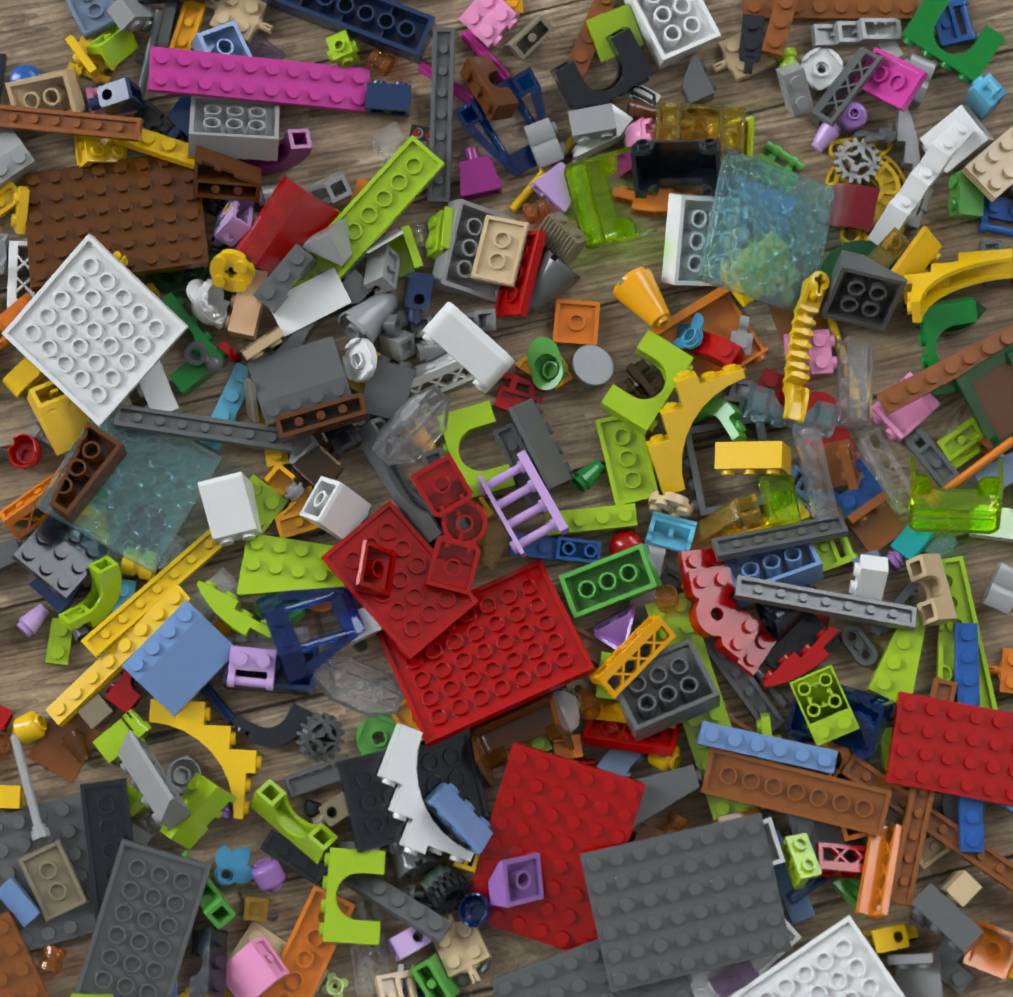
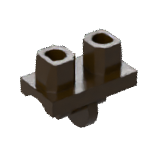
M642 359L634 365L631 362L626 366L627 369L625 371L635 383L630 378H627L624 382L629 388L625 392L628 394L634 393L637 398H640L643 395L638 389L640 388L649 399L655 397L664 383L657 375L649 381L644 378L643 375L650 370L647 362Z

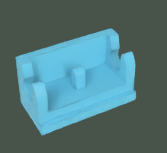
M653 511L645 543L677 552L689 551L697 522Z

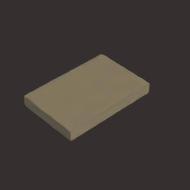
M61 839L17 859L46 922L89 902Z

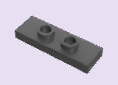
M348 754L283 777L290 799L340 782L336 761L348 759Z

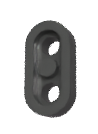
M849 625L842 630L840 635L841 642L856 663L863 667L875 663L878 657L877 650L862 629L856 625ZM849 633H853L855 635L854 641H850L848 639ZM863 651H866L869 654L868 659H863L861 657V653Z

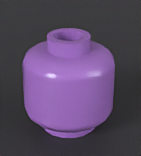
M851 102L837 120L839 127L847 133L860 131L866 123L867 111L862 104Z
M265 857L254 864L255 868L252 871V876L261 891L273 893L282 888L286 874L278 860Z

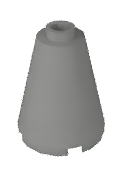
M391 291L374 295L341 313L337 317L338 324L343 323L345 327L343 332L350 340L364 338L374 343L383 330L385 318L389 314H394L398 308V298Z

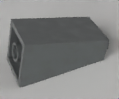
M694 765L636 779L646 783L634 827L699 788V783L702 782L699 768L695 769Z

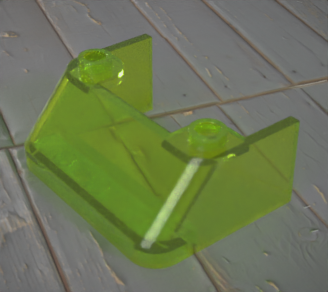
M632 146L569 163L564 169V177L578 228L582 230L583 236L588 240L585 245L588 249H596L657 232L656 227L637 232L632 219L628 217L618 219L606 176L612 175L618 170L619 162L617 155L631 151Z
M911 456L908 498V526L910 529L917 532L992 534L998 531L1000 528L1004 488L1003 459H998L997 476L981 478L978 481L977 489L932 488L930 477L924 474H915V456Z

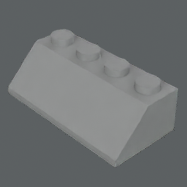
M130 730L126 734L118 753L119 758L123 762L120 766L127 775L130 774L133 778L130 782L137 792L141 791L143 794L141 800L148 809L152 808L154 812L152 817L159 826L163 824L170 830L189 816L191 811L150 747Z

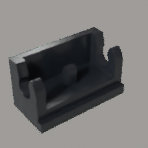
M353 424L324 432L338 458L360 447L362 442Z

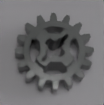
M317 712L314 713V719L307 716L308 723H301L300 725L303 730L297 731V734L301 736V739L296 741L297 744L301 745L299 751L305 754L304 757L315 762L320 760L327 762V756L335 758L334 751L340 752L341 749L338 745L345 742L340 738L345 734V731L340 729L343 724L338 722L335 716L325 712L322 715Z

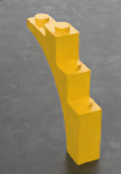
M1013 248L958 252V261L931 263V272L904 275L903 277L907 279V284L901 296H904V302L907 304V314L912 315V322H922L924 314L931 305L954 291L978 283L1013 278Z
M729 364L724 366L721 371L715 373L714 371L705 372L700 378H698L695 371L690 372V370L677 373L676 377H673L680 403L671 402L665 404L664 408L659 409L666 435L657 434L650 437V440L645 441L663 495H665V491L676 493L685 490L682 475V453L692 422L714 395L727 386L746 378L740 365Z
M151 699L149 722L185 731L198 739L212 752L224 770L232 795L237 797L233 803L234 819L245 820V815L250 813V801H246L247 792H251L252 779L248 778V774H257L258 769L261 770L262 756H259V752L256 750L232 749V745H236L237 732H233V727L206 725V721L211 719V707H208L206 702L190 701L176 716H173L159 701Z

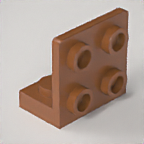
M849 439L806 448V456L817 491L848 485L849 491L859 488L861 480Z
M884 490L844 519L867 552L879 551L897 538L905 528L904 524L886 502L889 496Z

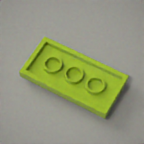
M614 416L595 420L614 504H631L649 500L650 494L658 491L645 436Z

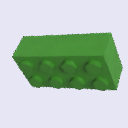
M642 543L559 576L574 619L586 618L663 587L649 547Z

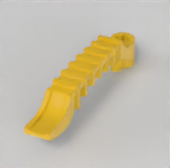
M822 271L814 272L802 283L800 298L793 310L794 319L791 321L792 331L789 333L790 343L787 345L789 349L788 355L785 358L787 363L786 367H784L785 377L782 381L784 383L782 391L785 395L783 419L793 420L799 424L804 422L809 401V389L802 388V386L810 380V376L805 374L809 371L810 367L805 363L810 360V356L807 354V351L812 348L809 339L814 336L811 328L816 325L813 316L819 313L824 294L830 284L829 277Z

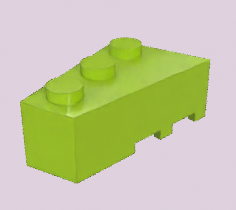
M196 772L181 796L191 814L170 830L163 825L160 832L190 850L209 830L207 825L215 817L219 819L223 814L221 810L229 801L234 803L237 797Z

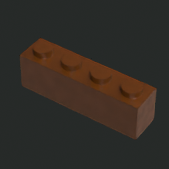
M359 392L276 416L274 419L279 437L283 444L369 420L370 415L363 393Z

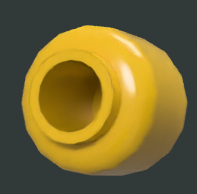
M29 711L14 719L11 732L18 737L21 743L30 744L45 735L47 723L43 715Z
M677 745L673 757L648 754V762L663 772L676 769L682 760L680 748Z

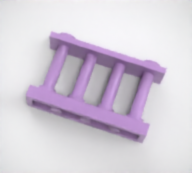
M523 450L517 454L519 461L516 462L517 465L486 482L480 474L477 476L480 483L476 485L483 496L487 494L512 538L509 544L514 553L520 552L521 556L525 557L527 555L523 547L552 531L556 532L559 530L564 535L570 532L526 451ZM527 472L530 478L527 481L528 484L498 501L495 500L490 489L519 473L524 474ZM530 492H538L541 497L538 500V504L506 520L501 511L502 508ZM542 511L544 513L549 511L552 517L549 523L521 539H517L511 528Z

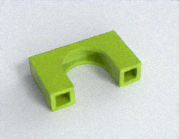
M649 329L637 346L635 354L660 370L664 378L663 390L653 398L638 399L613 384L600 404L601 409L644 436L648 430L653 432L659 420L656 418L660 413L659 409L664 408L665 404L671 403L668 399L672 394L677 395L673 377H676L677 373L684 370H690L691 372L694 368L691 364L694 357Z
M489 400L438 415L439 422L435 423L438 435L444 436L445 443L442 444L444 454H451L473 492L471 501L478 500L480 496H483L476 485L480 483L478 475L481 474L486 482L510 468V465L506 464L486 471H476L467 467L459 456L460 444L467 435L496 425ZM512 477L490 489L492 495L515 489L514 478Z
M330 847V852H325L324 866H328V876H323V889L327 890L326 899L321 901V913H325L324 922H320L319 936L323 937V942L380 944L381 921L355 920L346 916L338 906L337 891L342 881L350 875L357 873L385 875L386 851L367 850L358 853L356 849Z

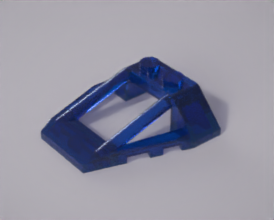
M531 67L495 85L501 88L510 87L519 101L517 108L527 125L536 122L521 98L529 93L537 120L540 121L546 118L541 86ZM475 97L454 110L464 130L514 177L537 165L529 144L510 155L508 154ZM480 123L491 143L475 127V124Z
M347 588L291 590L277 592L256 600L261 616L266 622L279 654L280 663L288 683L313 674L323 663L329 661L333 655L343 647L345 648L366 630L353 597ZM300 600L286 605L283 604V602ZM330 602L341 631L299 643L288 613ZM336 642L306 662L303 651Z

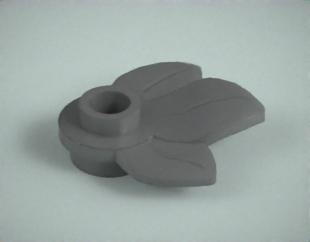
M883 126L879 130L858 131L853 134V138L864 136L866 137L864 139L865 143L872 141L880 143L896 140L897 130L892 129V126Z

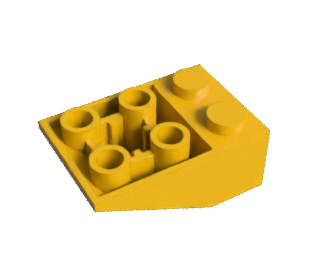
M51 380L29 389L27 400L56 455L59 456L76 449L78 439L81 438L85 430L86 422L92 423L90 417Z

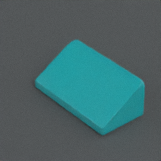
M916 513L893 541L891 548L899 552L904 559L909 560L919 555L940 527L922 514Z

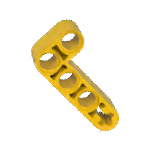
M25 357L5 376L2 383L19 399L27 394L29 389L33 388L45 375Z

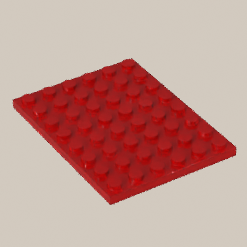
M541 559L471 590L470 592L479 601L478 604L410 661L383 630L376 633L419 731L423 732L422 737L427 748L595 672V668Z
M514 741L489 822L491 825L489 829L493 834L479 855L476 871L471 882L472 894L467 896L469 899L465 902L462 916H473L476 921L563 950H569L598 939L580 854L629 843L646 783ZM536 852L540 853L544 899L508 908L490 905L488 881L499 861Z

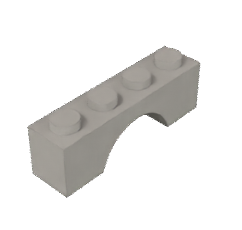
M341 171L305 187L306 190L327 204L335 203L353 194Z

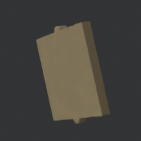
M242 377L246 413L251 421L257 423L259 422L256 386L251 381V378Z

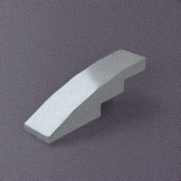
M860 18L857 21H836L834 24H813L810 26L813 48L860 46L903 39L900 36L902 34L900 19Z
M908 107L905 112L896 108L895 129L897 134L895 135L894 147L902 148L901 169L910 170V175L920 163L917 135Z

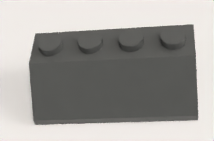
M531 398L508 408V414L546 489L550 491L570 481V475L573 474V471L568 462H563L560 456L563 454V451L558 441L554 443L550 436L553 434L548 421L544 423L540 416L543 414V410L539 402L534 403Z

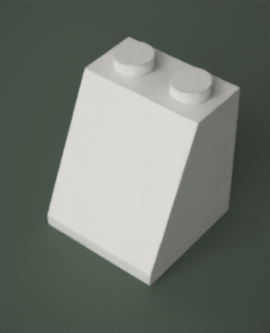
M960 105L920 138L923 143L920 146L926 153L933 141L940 133L942 134L954 119L965 124L973 131L943 172L952 173L995 141L969 106Z
M242 472L198 482L212 538L217 544L229 546L234 544L236 540L243 539L248 541L262 534L253 484Z
M321 476L299 515L341 541L367 518L371 504L343 483Z

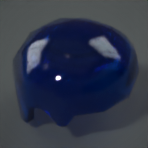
M478 892L466 894L458 910L461 922L470 928L485 926L491 919L493 912L490 900Z

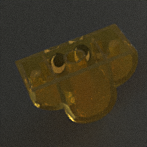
M657 102L654 140L715 138L721 142L724 157L740 155L744 149L746 107Z

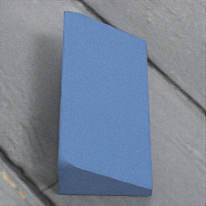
M14 877L8 879L0 887V899L24 928L42 913Z

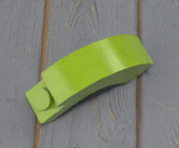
M108 555L88 565L92 585L87 597L79 604L58 615L60 623L70 631L80 628L85 623L92 628L97 626L115 607L121 593L122 575L119 564Z

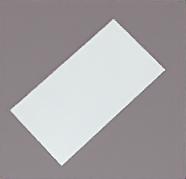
M332 268L289 290L288 298L273 315L285 337L352 302L335 268Z

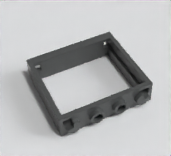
M762 414L743 417L741 422L744 426L753 425L756 441H768ZM721 422L690 427L685 439L686 457H683L685 470L690 472L691 478L687 479L689 491L694 492L695 500L692 501L694 504V514L698 513V517L701 519L777 505L780 502L776 478L775 476L763 474L767 497L706 508L692 435L724 430L725 428Z

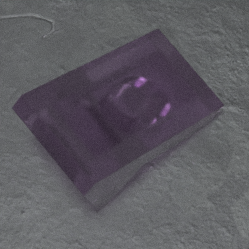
M748 960L732 964L708 979L718 997H727L738 989L747 986L759 974L752 962Z

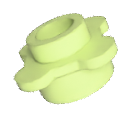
M329 973L326 984L322 986V992L334 997H343V990L349 984L348 980L337 977L335 973Z

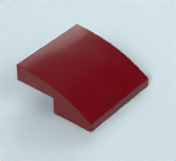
M834 183L826 227L846 231L853 229L870 233L872 231L879 188Z

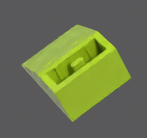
M832 664L789 682L817 746L859 729V725Z

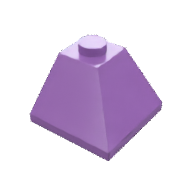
M536 852L499 861L488 881L490 905L508 908L544 899L540 853Z

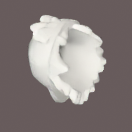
M201 279L190 281L186 292L192 302L191 310L202 323L215 326L220 330L226 323L227 308L230 304V301L224 299V289L215 287L212 279H208L205 282Z

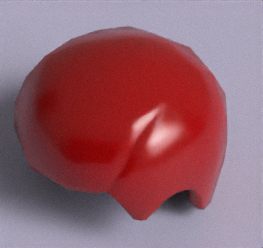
M25 433L15 435L13 437V444L8 447L11 463L16 468L23 470L34 467L42 456L41 445L31 435Z
M621 530L610 540L609 552L613 555L638 544H644V541L640 534L633 530Z

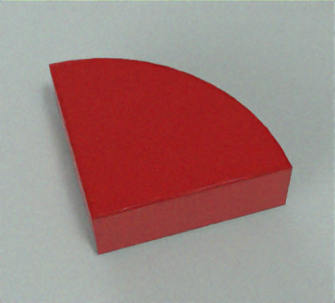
M225 340L220 342L218 347L235 364L241 360V356Z

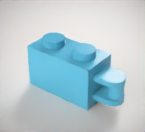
M989 73L984 78L979 76L971 84L972 87L967 91L969 95L965 101L984 119L1000 105L1007 91Z

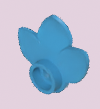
M696 312L691 320V324L678 325V338L671 344L681 350L698 347L703 340L702 328L705 323L704 317Z
M223 845L216 852L215 862L217 867L214 871V878L218 884L222 886H229L234 882L245 884L253 879L252 871L254 868L247 865L250 858V849L248 847H239L231 852L227 846ZM224 870H228L230 872L229 876L226 878L221 876V873Z

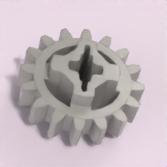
M855 137L852 143L845 140L844 146H838V152H835L833 158L837 160L833 161L832 166L838 167L835 175H842L841 182L847 179L848 184H852L853 181L856 182V185H860L861 181L868 184L870 181L869 177L871 179L876 177L875 172L880 170V166L877 164L880 163L881 158L876 157L879 152L878 149H871L873 146L872 142L866 145L863 138L861 143H859ZM856 149V151L852 153L847 152L849 150ZM855 159L859 160V165L854 164ZM862 171H863V172H866L865 174L857 175L858 173H860V172H862Z

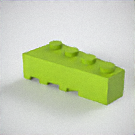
M918 612L914 631L894 628L865 689L866 692L895 706L897 692L913 694L926 629V626L922 625Z

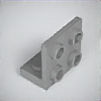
M940 952L887 955L888 965L894 964L896 984L905 997H943Z

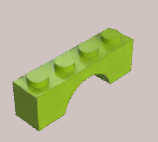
M635 503L559 511L570 532L562 535L559 530L556 532L552 531L547 536L567 537L591 531L636 529L638 525ZM549 512L545 513V522L547 524L552 519Z
M271 779L255 791L250 807L316 864H319L325 858V852H330V847L334 848L338 836L323 823L312 824L299 817L290 806L287 793Z

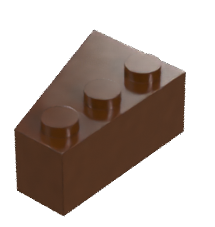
M196 145L193 197L260 202L262 169Z

